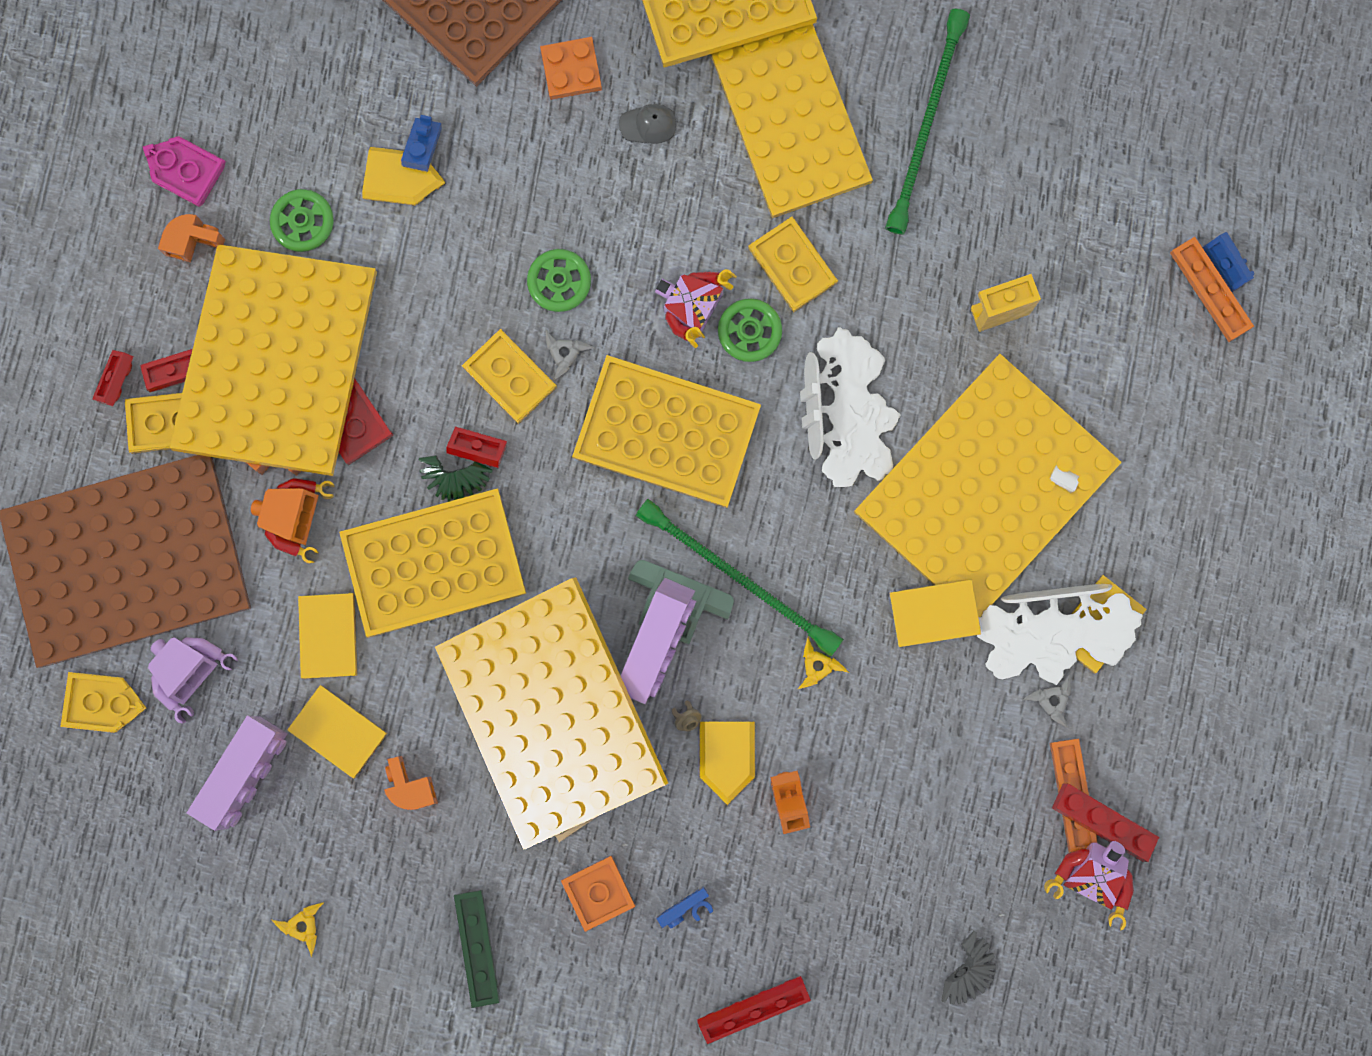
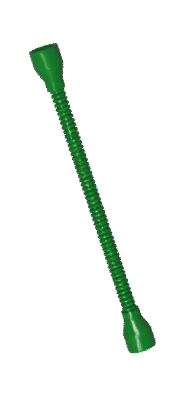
M951 9L947 19L946 44L929 97L930 100L926 107L900 198L897 200L894 209L890 212L885 226L887 231L894 234L903 235L906 233L909 223V200L919 171L918 168L922 161L923 152L925 151L941 92L943 91L942 89L955 51V45L958 44L959 38L967 29L970 14L962 9Z
M647 499L635 516L644 523L658 527L662 531H667V533L679 539L681 543L699 553V556L701 555L702 558L704 557L705 560L710 561V564L713 563V566L722 572L724 571V574L730 575V578L744 586V588H747V590H750L756 597L758 596L759 599L761 598L762 601L767 602V605L778 611V613L781 612V615L784 614V617H787L792 623L804 629L805 632L807 631L808 636L815 641L819 649L830 657L844 640L833 631L822 629L816 624L811 625V622L808 623V620L803 618V616L785 606V603L783 604L782 601L780 602L773 595L771 596V593L760 587V585L757 586V583L751 582V579H748L746 575L728 565L729 563H726L725 560L723 561L722 558L720 559L719 556L717 557V554L714 555V552L705 546L703 547V544L697 543V540L692 538V536H689V534L680 530L678 526L672 524L660 507L651 500Z

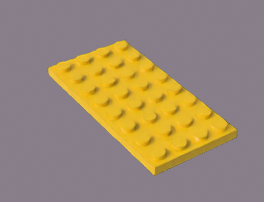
M813 24L710 54L772 219L872 184L873 179Z

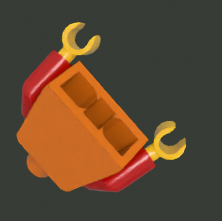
M292 478L279 484L276 489L265 491L263 501H253L251 513L254 516H259L257 525L265 530V537L274 548L295 557L298 554L302 556L306 563H314V561L306 558V552L312 550L319 553L318 550L314 547L302 548L301 544L306 545L319 496L315 492H319L324 499L333 498V494H325L322 491L326 486L335 487L331 481H324L319 485L316 484V481Z

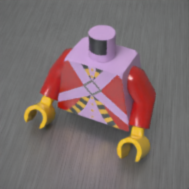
M728 269L721 272H693L689 275L682 274L676 285L662 278L655 293L667 299L664 305L665 320L673 334L688 341L694 348H697L698 344L695 342V339L699 337L705 339L702 331L723 296V288L720 286L723 285L726 289L732 290L734 286L728 280L733 277L737 278V276Z
M1112 841L1107 848L1098 843H1091L1086 849L1081 848L1066 854L1054 873L1056 875L1055 879L1045 882L1044 889L1046 893L1050 891L1052 886H1058L1053 897L1059 899L1063 895L1064 890L1061 884L1064 881L1063 886L1111 910L1115 906L1116 911L1112 912L1108 917L1109 926L1111 927L1114 918L1119 917L1122 919L1120 931L1123 930L1126 926L1123 914L1125 910H1128L1134 892L1132 873L1128 870L1129 861L1123 857L1125 853L1124 846L1116 841Z

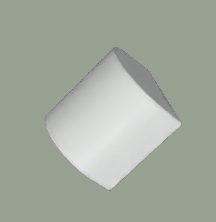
M1057 465L1050 477L1051 481L1070 493L1075 491L1079 483L1078 475L1070 471L1063 472L1058 469Z

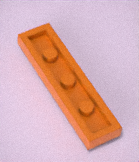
M1196 237L1191 238L1170 252L1228 342L1254 327Z
M1079 738L1051 742L1050 749L1058 793L1062 784L1068 783L1089 795ZM1062 815L1069 853L1081 848L1086 849L1091 843H1097L1096 834Z

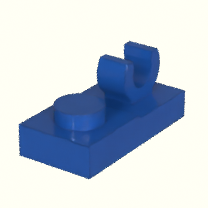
M420 115V118H415L401 158L403 167L428 172L442 129L441 123L432 121V117Z
M1227 232L1219 235L1202 247L1231 292L1239 289L1254 278V271L1250 272L1245 264L1247 260L1242 259L1240 252Z
M703 886L659 914L656 919L660 926L663 928L668 925L670 929L684 920L682 915L690 908H692V916L696 921L701 920L697 913V909L700 906H705L709 913H712V905L704 900L709 897L707 890Z

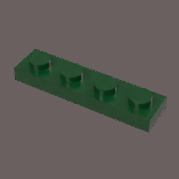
M483 890L455 894L454 901L471 1008L500 1003Z

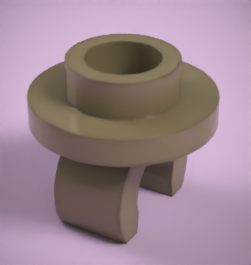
M685 701L687 711L679 714L674 707L672 714L676 719L675 726L678 730L691 731L699 725L702 716L698 710L693 708L689 701Z

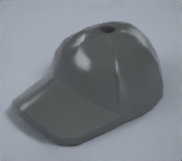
M648 104L623 113L619 119V127L622 136L627 141L659 144L669 141L674 136L676 117L673 111L665 105Z

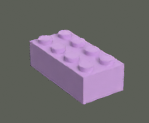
M664 578L656 590L621 674L630 698L646 704L650 696L655 698L666 675L663 673L666 672L676 652L672 647L676 649L686 628V625H683L682 622L687 623L697 602L692 599L695 590L667 578Z
M247 715L188 809L187 814L214 831L229 829L230 826L234 827L242 816L240 810L244 803H249L255 796L257 782L260 778L264 779L271 770L272 765L270 761L275 754L279 755L287 743L284 739L288 733L260 716Z

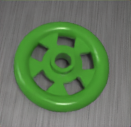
M307 189L287 192L276 201L270 213V228L274 238L283 247L292 251L306 252L318 248L328 239L333 228L334 218L329 203L320 194ZM304 200L314 203L312 210L301 207ZM291 204L295 209L290 212L289 216H286L282 212ZM315 215L323 216L322 226H314ZM299 216H305L303 223H297ZM287 223L293 230L289 235H286L281 228ZM310 231L312 238L301 241L300 234Z
M565 249L549 250L538 256L531 264L527 275V287L533 300L542 308L554 312H564L577 307L584 301L591 286V274L585 261L576 253ZM554 260H565L566 267H554ZM542 268L549 270L545 280L538 279V274ZM578 270L580 280L572 282L570 272ZM562 276L564 280L562 283L557 284L554 282V278ZM546 287L555 293L551 299L542 294ZM571 288L575 295L565 300L561 294Z
M742 299L731 304L721 315L718 323V337L724 350L735 359L745 362H756L767 358L777 349L782 338V323L777 312L766 302L758 299ZM753 310L764 314L761 321L751 317ZM739 312L744 318L738 325H735L731 320ZM747 327H753L755 329V333L753 335H747L745 333V329ZM763 327H770L772 329L770 338L762 337ZM737 332L741 342L734 345L729 335ZM759 343V350L748 351L747 344Z

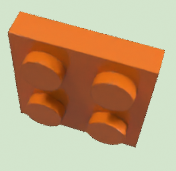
M592 37L540 46L550 100L602 90Z
M612 855L561 880L585 932L636 907Z

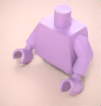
M173 637L167 643L163 639H159L151 646V652L155 657L148 666L152 673L153 694L167 709L175 711L174 716L178 723H185L186 720L181 717V711H186L192 717L194 716V710L190 706H181L179 703L184 705L218 665L215 662L216 659L220 661L224 669L233 670L225 666L224 661L227 657H232L238 661L235 655L221 653L222 649L203 638L186 637L180 641Z

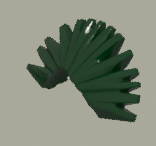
M437 455L420 457L418 459L420 462L431 465L419 470L420 473H427L421 476L422 479L435 478L427 486L428 490L439 484L435 496L439 497L442 492L441 500H444L447 495L448 502L451 501L452 493L454 500H457L458 496L460 499L465 497L463 486L470 496L474 495L472 486L481 491L480 485L486 486L482 480L487 482L490 480L483 472L492 473L493 469L474 461L470 466L448 472L443 470L442 463Z

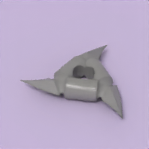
M546 330L547 348L550 349V353L556 365H558L553 381L570 369L569 366L573 364L579 355V351L593 349L594 347L575 340V342L573 340L556 341ZM561 349H568L570 351L569 355L562 357L560 355Z
M1070 674L1061 687L1039 689L1022 699L1039 701L1042 708L1048 715H1051V719L1069 728L1062 713H1064L1069 699L1068 696L1071 693ZM1052 695L1058 697V704L1056 706H1052L1049 702V698Z

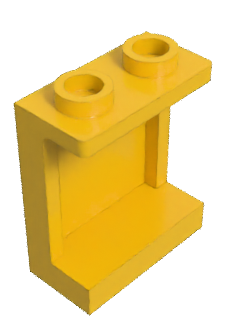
M1032 274L979 291L978 297L981 303L972 305L971 312L979 332L1030 315L1041 300Z

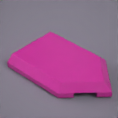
M180 136L168 139L169 141L155 145L143 146L152 182L198 207L204 204L226 163L225 160Z

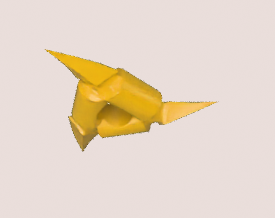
M808 636L803 655L805 657L807 678H805L798 689L818 684V681L829 675L832 670L848 672L835 658L831 659L825 654L814 651ZM815 661L823 663L821 671H816L813 668Z
M325 902L303 908V911L289 919L288 922L272 920L286 935L289 934L293 938L306 942L311 957L317 939L315 935V917L313 915L316 914ZM300 921L305 922L307 925L305 932L297 928Z

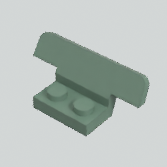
M645 560L637 561L629 574L628 580L652 589L639 620V625H642L654 594L664 578L695 590L692 599L697 602L687 623L682 622L683 625H686V628L680 639L681 642L690 644L703 610L727 620L729 619L734 599L730 594Z

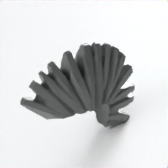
M976 931L970 933L961 943L966 955H968L967 961L945 980L942 1002H946L949 997L950 1004H955L956 1000L957 1004H961V1000L967 1003V992L973 999H976L973 985L983 994L986 992L983 986L990 987L984 979L993 982V979L988 975H995V972L990 969H996V965L986 962L992 960L995 956L994 953L985 954L990 945L985 943L983 937L975 943Z

